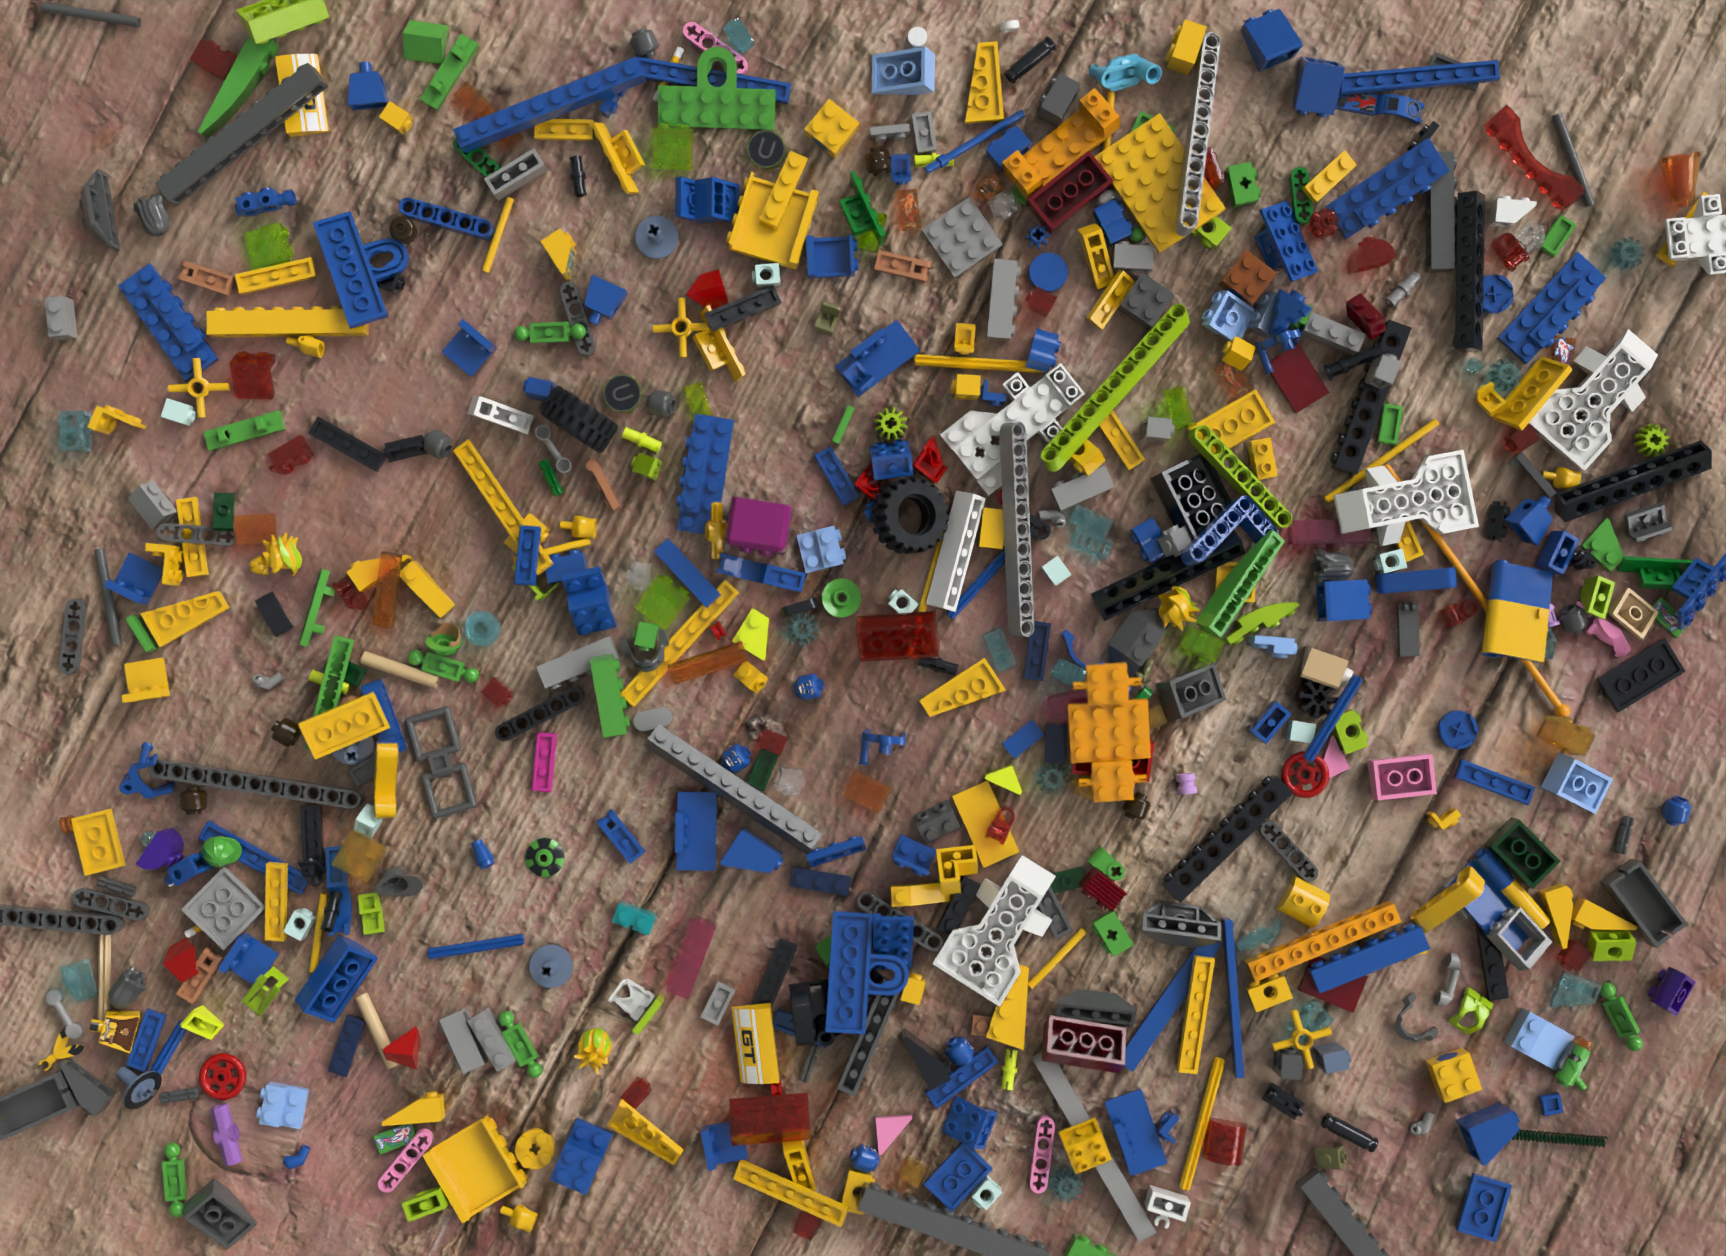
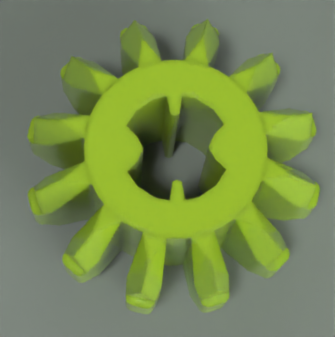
M894 407L891 413L885 408V416L880 412L878 413L879 418L882 420L875 419L874 423L880 425L875 427V431L883 430L879 437L882 438L886 433L887 441L890 440V435H893L894 440H897L896 433L903 436L904 432L901 429H907L906 424H901L907 421V418H899L903 412L899 411L896 415ZM890 420H894L896 426H893L892 429H889L888 425H885V423H889Z
M1648 424L1645 428H1640V434L1634 436L1638 439V442H1635L1634 445H1639L1640 447L1637 452L1641 453L1644 451L1645 457L1650 455L1656 457L1658 453L1663 454L1665 452L1664 448L1670 445L1665 442L1670 438V436L1664 435L1667 429L1660 430V425L1658 424L1654 426Z

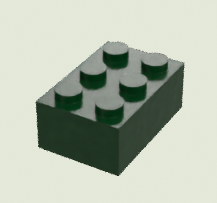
M1513 817L1484 844L1525 887L1534 889L1561 862L1519 819Z

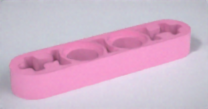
M688 22L684 26V36L691 44L704 52L708 48L703 47V41L711 39L713 41L712 47H723L729 50L735 57L737 64L743 63V69L739 68L737 74L745 75L747 73L748 63L740 54L697 23ZM695 28L696 34L700 36L699 42H696L698 38L694 34L689 36V29L693 30Z
M1049 1115L1040 1116L1036 1123L1029 1185L1035 1193L1044 1192L1048 1186L1055 1123ZM1045 1120H1048V1123L1051 1124V1126H1047V1135L1043 1134L1044 1128L1041 1125ZM1045 1139L1049 1142L1046 1149L1038 1147L1040 1140ZM1038 1159L1046 1161L1044 1168L1039 1169L1035 1166ZM1037 1173L1041 1174L1040 1179L1043 1183L1039 1188H1036V1185L1033 1183L1037 1182Z
M423 1128L417 1131L382 1173L378 1181V1187L381 1191L386 1193L393 1191L430 1147L433 1141V1133L429 1129ZM427 1136V1140H424L419 1146L420 1138ZM413 1149L417 1152V1156L409 1157L406 1151ZM402 1164L405 1170L398 1172L395 1170L394 1165ZM392 1175L393 1178L391 1183L385 1185L384 1182L387 1181Z

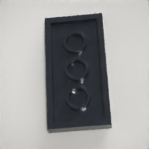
M1661 638L1597 677L1596 680L1614 710L1620 712L1686 671L1666 638Z

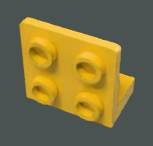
M106 404L104 408L96 406L87 426L95 431L110 434L116 427V419H119L130 425L146 429V425L141 423L142 419L126 414L124 411Z
M146 543L145 551H151L152 556L164 557L162 584L179 586L183 579V571L181 570L182 562H184L183 547Z
M164 658L124 664L128 694L121 695L123 703L170 696Z
M1095 1117L1059 1131L1075 1174L1112 1160Z

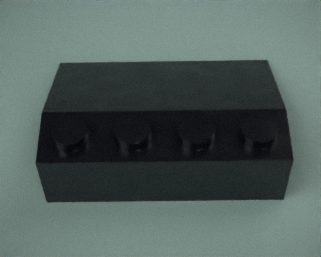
M1201 453L1150 478L1173 525H1178L1179 528L1186 526L1192 540L1231 502L1216 469Z

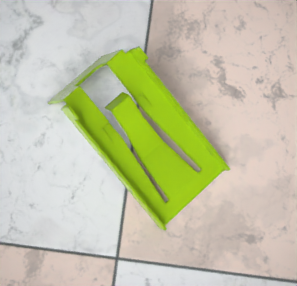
M516 565L512 566L514 571L516 570ZM557 583L546 594L536 584L529 587L537 594L535 599L542 601L558 588L561 583Z
M273 966L264 975H260L255 980V983L240 1003L246 1004L260 1018L279 993V988L289 978ZM270 976H272L278 982L273 986V988L265 998V995L269 988L266 987L264 983ZM261 989V991L250 1002H248Z

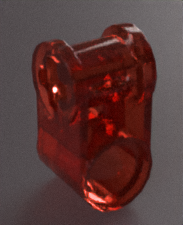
M1504 233L1493 240V250L1509 271H1515L1519 264L1529 260L1528 253L1522 248L1513 234ZM1502 239H1504L1507 243L1506 248L1503 247L1501 244Z
M348 574L340 581L332 583L334 590L348 608L363 610L366 607V596L357 589ZM358 596L359 604L354 606L352 603L353 598Z
M1466 598L1448 605L1439 611L1443 613L1448 623L1446 625L1447 628H1451L1477 615L1481 610V604L1476 599ZM1468 602L1473 604V610L1470 613L1466 610Z
M1006 805L999 807L986 831V838L991 837L999 841L1001 845L1005 843L1015 819V813L1011 807ZM1003 811L1011 812V817L1008 820L1000 818Z

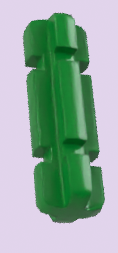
M544 459L540 461L539 466L544 471L543 475L548 486L551 487L550 490L553 496L561 495L563 490L558 485L559 481L554 470L551 468L549 460Z

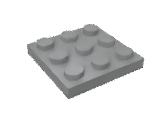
M970 197L921 230L954 279L1003 245Z
M224 866L181 910L221 949L226 950L265 910V903Z

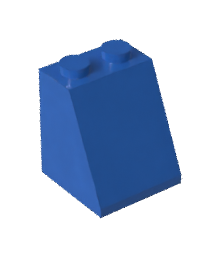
M1273 9L1267 10L1259 18L1251 17L1244 21V25L1241 28V33L1258 72L1294 58L1303 46L1281 9L1275 11Z
M1300 56L1292 105L1294 109H1297V113L1308 114L1309 112H1316V116L1328 117V114L1334 115L1345 67L1339 62Z
M1367 579L1316 583L1318 622L1370 619L1372 605L1369 603L1368 595L1371 594L1370 584H1367Z
M743 827L720 864L771 873L773 869L777 871L783 862V858H781L783 852Z
M1500 1102L1456 1120L1471 1157L1482 1166L1487 1165L1520 1130L1517 1124L1520 1121L1516 1112Z

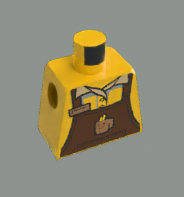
M106 1011L104 1020L91 1019L88 1031L100 1032L99 1043L130 1053L140 1019V1011Z

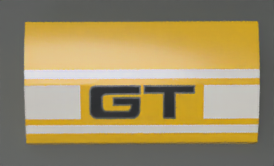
M317 54L275 56L279 85L284 78L294 74L299 66L306 63L315 67L321 75ZM323 92L285 121L286 134L290 137L329 132Z
M771 1003L732 1007L741 1083H779L780 1075Z

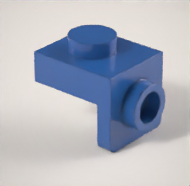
M910 153L890 155L892 182H896L897 185L907 184L908 181H911Z
M853 359L841 371V374L859 392L869 389L875 379L856 359Z
M984 380L983 385H980L979 397H982L981 402L989 403V406L1001 407V404L1006 402L1007 394L987 392L988 381Z
M1171 1109L1168 1113L1164 1112L1161 1115L1160 1123L1156 1126V1129L1159 1132L1158 1136L1166 1143L1170 1141L1174 1144L1176 1140L1168 1132L1180 1118Z

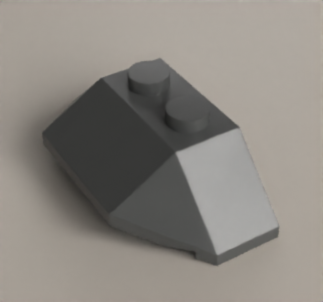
M99 169L93 173L80 192L81 199L79 204L84 213L83 226L87 232L108 247L120 251L108 174Z
M1158 608L1130 612L1107 643L1110 663L1126 662L1129 678H1132L1141 668L1171 624L1169 622L1164 628Z
M1160 901L1142 914V932L1157 943L1199 948L1221 942V922L1216 920L1201 906Z
M1076 989L1058 1000L1055 1016L1126 1028L1134 1026L1137 1009L1116 993Z

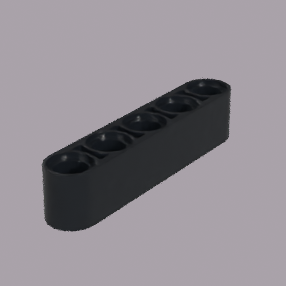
M579 687L569 688L498 725L495 729V736L500 741L511 740L581 704L585 699V692ZM574 690L580 694V698L576 702L570 697ZM555 700L562 702V708L559 711L553 707ZM538 709H542L545 712L542 720L536 717ZM520 718L527 720V726L524 729L518 724ZM503 727H507L510 731L507 738L501 734Z

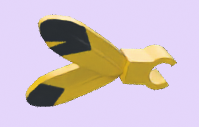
M66 1028L59 1033L53 1053L39 1062V1065L44 1064L45 1061L48 1062L49 1066L44 1071L51 1069L58 1059L72 1057L84 1051L85 1047L80 1044L66 1047L69 1040L65 1033Z

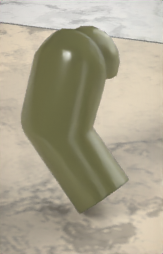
M1147 659L1143 664L1141 673L1137 672L1134 678L1141 677L1142 684H1145L1152 672L1154 660Z

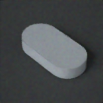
M660 707L639 712L635 715L633 723L639 731L655 729L658 724L662 727L669 725L673 715L668 708Z

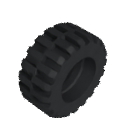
M561 386L554 387L540 408L542 416L598 453L605 450L618 430V425Z
M916 477L893 481L888 486L883 487L880 490L881 494L876 495L874 498L876 505L871 507V512H874L873 517H871V523L874 522L875 528H873L874 533L880 536L878 540L881 543H886L885 547L887 549L894 550L895 553L899 554L920 553L935 547L936 542H940L943 539L942 533L947 531L946 521H949V515L946 514V510L949 509L948 504H944V495L937 492L939 488L935 485L930 486V481L921 480ZM904 498L912 499L919 506L922 515L920 528L913 535L902 528L898 519V509Z

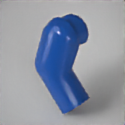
M302 1144L297 1155L284 1157L283 1164L288 1169L303 1165L311 1148Z

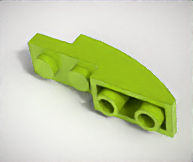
M1286 602L1252 610L1236 619L1235 623L1238 625V628L1223 639L1227 645L1234 644L1235 646L1244 640L1243 636L1248 632L1252 634L1260 628L1259 624L1263 628H1275L1281 623L1279 621L1281 618L1292 616L1297 612L1295 608L1300 605L1297 602Z

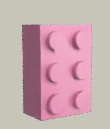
M1423 753L1367 760L1371 797L1374 800L1437 794L1432 754Z

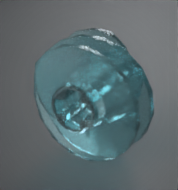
M477 611L467 617L465 633L471 643L477 646H488L499 638L501 625L494 614L487 611ZM484 623L487 630L482 633V631H479V627L483 626Z

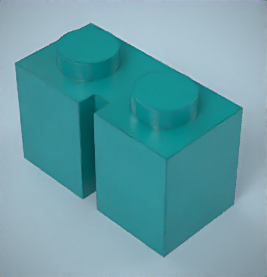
M620 901L612 922L626 928L632 925V930L649 936L658 914Z

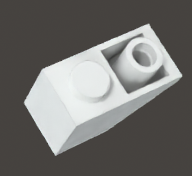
M1499 196L1491 202L1489 226L1510 227L1532 210L1537 202L1530 201L1529 198L1514 200L1510 196Z

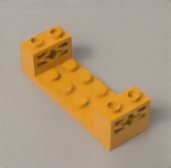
M1095 88L1079 100L1080 110L1022 155L1016 150L1002 162L1004 174L1017 187L1026 200L1087 151L1091 152L1120 129V116Z

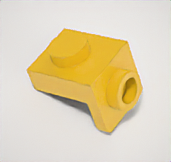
M956 323L954 351L962 355L974 352L975 324Z
M1492 382L1480 386L1475 392L1476 403L1490 417L1507 407V402L1494 390Z
M747 660L733 674L755 693H758L769 679Z
M1450 808L1439 818L1434 812L1428 811L1426 813L1429 817L1427 820L1430 825L1435 829L1441 830L1454 826L1459 821L1458 818L1462 816L1454 808Z

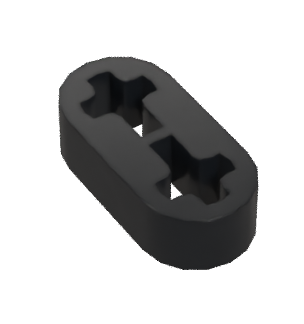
M1030 514V523L1033 524L1030 527V536L1038 540L1048 538L1051 533L1049 525ZM1034 526L1038 528L1044 526V531L1047 532V534L1039 536V532L1036 529H1034Z
M815 597L782 607L780 610L784 618L817 608L818 603Z

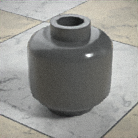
M645 27L632 33L633 37L630 39V43L636 56L649 58L656 54L654 50L658 49L659 44L652 30H647Z
M654 390L647 396L646 406L652 415L668 417L675 411L676 399L671 392Z
M435 429L428 432L423 438L424 450L435 458L447 457L453 450L452 439L440 430Z
M1576 604L1564 606L1558 616L1563 629L1573 634L1583 632L1589 622L1584 609Z

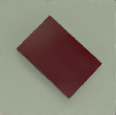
M1299 343L1295 345V348L1287 350L1270 360L1272 369L1275 371L1270 374L1295 414L1330 393Z
M1320 956L1310 959L1298 990L1354 1013L1368 976H1362L1319 993L1315 990L1307 968L1312 967L1311 964L1319 960L1324 962L1327 959Z

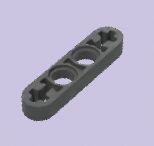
M565 282L560 288V293L570 326L572 327L574 324L579 323L585 324L586 334L584 337H586V342L592 345L589 347V351L586 352L581 348L584 347L583 340L575 339L577 349L583 356H591L596 350V345L579 289L573 282ZM569 286L571 287V289L575 290L572 291V296L574 298V300L572 301L570 300V296L567 293H564L567 291V287ZM572 305H579L581 310L579 314L572 315L570 307Z
M163 523L157 528V536L164 542L229 547L237 541V533L235 531H220L219 535L225 536L229 532L234 539H231L230 543H227L226 539L219 538V542H215L217 533L213 531L212 527ZM164 527H168V530L175 532V528H179L177 533L178 539H174V534H169L168 538H165L160 531H163ZM190 529L193 532L192 538L188 540L183 539L181 531ZM209 530L213 533L214 537L211 541L202 539L201 535L204 531Z
M81 599L69 600L65 608L59 669L64 674H75L80 669L87 605ZM77 604L80 606V610L73 609V605ZM71 615H72V616H80V617H79V619H78V618H71ZM73 621L79 625L76 632H72L69 627ZM70 641L76 643V649L73 652H70L67 648ZM66 655H75V658L66 657ZM66 663L73 664V668L69 669L66 667Z
M1265 820L1259 826V832L1303 880L1310 882L1318 877L1316 866L1276 823ZM1265 825H1272L1271 830L1273 833L1277 834L1279 832L1280 834L1273 838L1270 833H1264L1266 830ZM1280 838H1284L1287 841V846L1284 849L1277 847V841ZM1299 853V862L1292 863L1290 861L1291 854ZM1302 864L1308 869H1313L1311 877L1305 876L1306 871L1300 867Z
M90 888L77 889L72 895V900L77 906L135 921L145 919L150 914V908L144 902ZM84 892V896L89 898L92 897V900H82V898L79 897V894H82ZM100 896L106 899L104 907H100L97 904V899ZM118 901H122L125 904L123 912L116 909ZM141 907V911H144V913L138 916L137 911H130V909Z

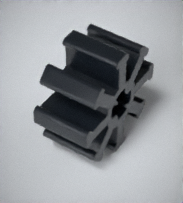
M1311 680L1302 682L1301 684L1305 686L1309 693L1305 694L1297 691L1296 698H1307L1308 701L1298 705V708L1301 711L1307 712V709L1312 706L1311 714H1309L1311 717L1319 718L1320 708L1324 715H1328L1331 709L1326 702L1335 704L1339 698H1330L1328 694L1337 689L1329 686L1323 689L1324 685L1315 682L1314 688ZM1314 695L1321 696V699L1315 700Z

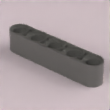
M864 890L857 897L858 906L867 913L879 914L877 909L880 906H886L888 913L881 915V917L910 916L897 907H892V904L871 891ZM865 895L870 896L872 899L868 905H864L860 901ZM914 918V927L919 926L922 932L918 936L913 935V941L930 951L939 950L942 946L940 934ZM932 936L939 939L935 946L928 944V939Z

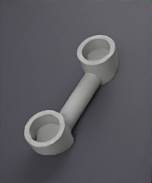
M546 425L537 426L535 436L538 441L544 442L555 459L557 471L561 474L569 473L572 468L571 461L563 458L550 439L551 431Z
M1451 952L1447 955L1445 962L1446 968L1452 969L1446 992L1439 990L1435 997V1005L1440 1007L1446 1006L1452 1000L1459 972L1461 971L1458 955Z
M59 989L50 990L46 995V1002L48 1005L54 1006L66 1026V1035L72 1039L81 1037L84 1033V1027L81 1023L73 1022L61 1003L64 999L63 992Z

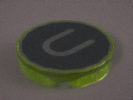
M761 130L751 136L747 145V153L754 166L770 170L782 163L785 158L786 146L778 133L773 130Z
M614 375L604 385V401L613 411L618 413L631 412L638 407L642 399V388L631 375Z

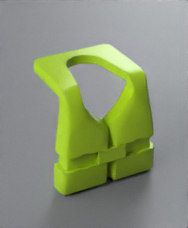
M1467 987L1463 994L1464 998H1462L1459 1012L1449 1017L1448 1022L1465 1034L1470 1035L1482 1028L1490 1014L1489 1012L1493 1008V1003L1483 996L1480 997L1479 993ZM1473 1012L1476 1025L1464 1027L1458 1023L1466 1013Z

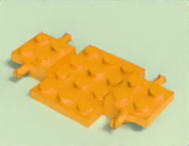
M1126 662L1086 665L1085 681L1073 682V690L1085 689L1087 692V702L1067 704L1071 763L1091 762L1090 778L1078 779L1079 787L1091 786L1094 802L1134 800L1133 789L1135 783H1147L1146 774L1134 775L1131 759L1151 758L1148 699L1128 698L1130 686H1142L1141 677L1129 678Z

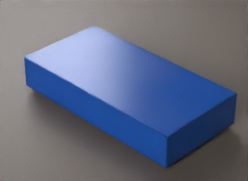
M1031 719L1006 739L1002 745L1015 759L1045 734Z

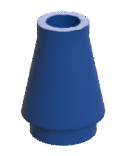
M482 839L471 844L477 867L479 866L483 870L495 864V857L483 843Z

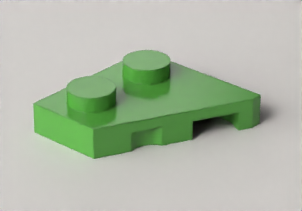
M1604 518L1580 545L1583 550L1592 549L1593 551L1590 555L1608 572H1611L1624 557L1608 518Z

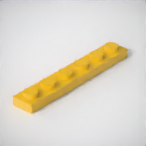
M1197 955L1193 957L1176 1068L1179 1073H1198L1215 963L1213 957Z
M745 1160L739 1161L733 1178L738 1182L839 1227L843 1225L849 1209L847 1205Z

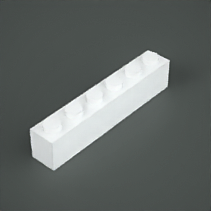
M956 491L947 523L948 528L943 537L928 594L927 605L956 612L986 498L973 493Z

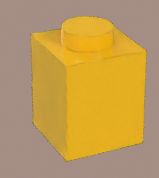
M391 101L388 102L379 116L385 124L402 135L405 131H409L413 124L412 116Z
M1235 336L1230 342L1227 341L1222 349V352H1224L1222 361L1242 371L1252 361L1256 346Z
M917 973L909 975L907 985L901 992V1001L920 1005L926 983L922 975Z

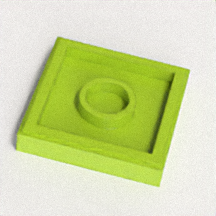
M659 993L632 1031L636 1035L641 1033L663 1004L666 996L662 993Z

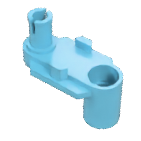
M1134 53L1123 57H1115L1104 67H1100L1097 64L1095 66L1091 65L1089 75L1095 77L1099 85L1113 92L1137 85L1140 79L1149 84H1155L1162 76V69L1160 66Z

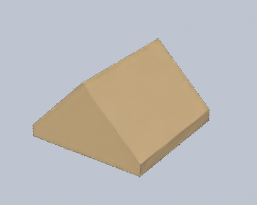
M1629 587L1608 607L1610 616L1639 640L1644 639L1659 613Z
M1306 646L1300 677L1338 689L1349 661Z

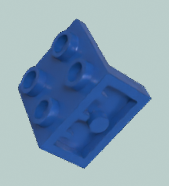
M462 319L458 324L461 329L442 352L472 377L497 347Z
M899 439L887 444L885 442H876L870 446L874 480L913 476L912 457L908 441Z
M128 553L116 579H107L104 587L138 604L148 605L163 575V568L133 553Z
M901 834L892 853V859L895 865L902 868L908 866L912 868L913 873L923 877L924 874L929 875L930 873L929 867L936 854V849Z
M244 933L237 938L218 970L223 973L231 970L253 985L260 975H264L269 971L279 953L250 934Z
M955 1096L942 1132L972 1149H984L998 1112L993 1109H982L960 1096Z
M741 1119L702 1127L701 1136L708 1171L716 1170L717 1164L748 1158Z

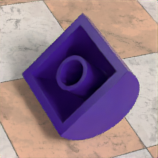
M173 828L158 831L136 862V865L143 869L153 870L177 864L184 857L182 854L184 844L181 835Z
M1668 967L1667 970L1662 969L1660 971L1658 979L1661 981L1657 987H1651L1648 996L1651 997L1650 1002L1677 1017L1696 982L1686 974Z

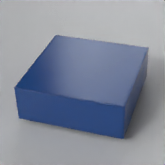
M1559 1092L1538 1095L1543 1116L1564 1113Z

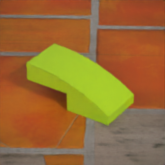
M374 892L358 895L359 914L362 915L364 935L385 933L379 894Z

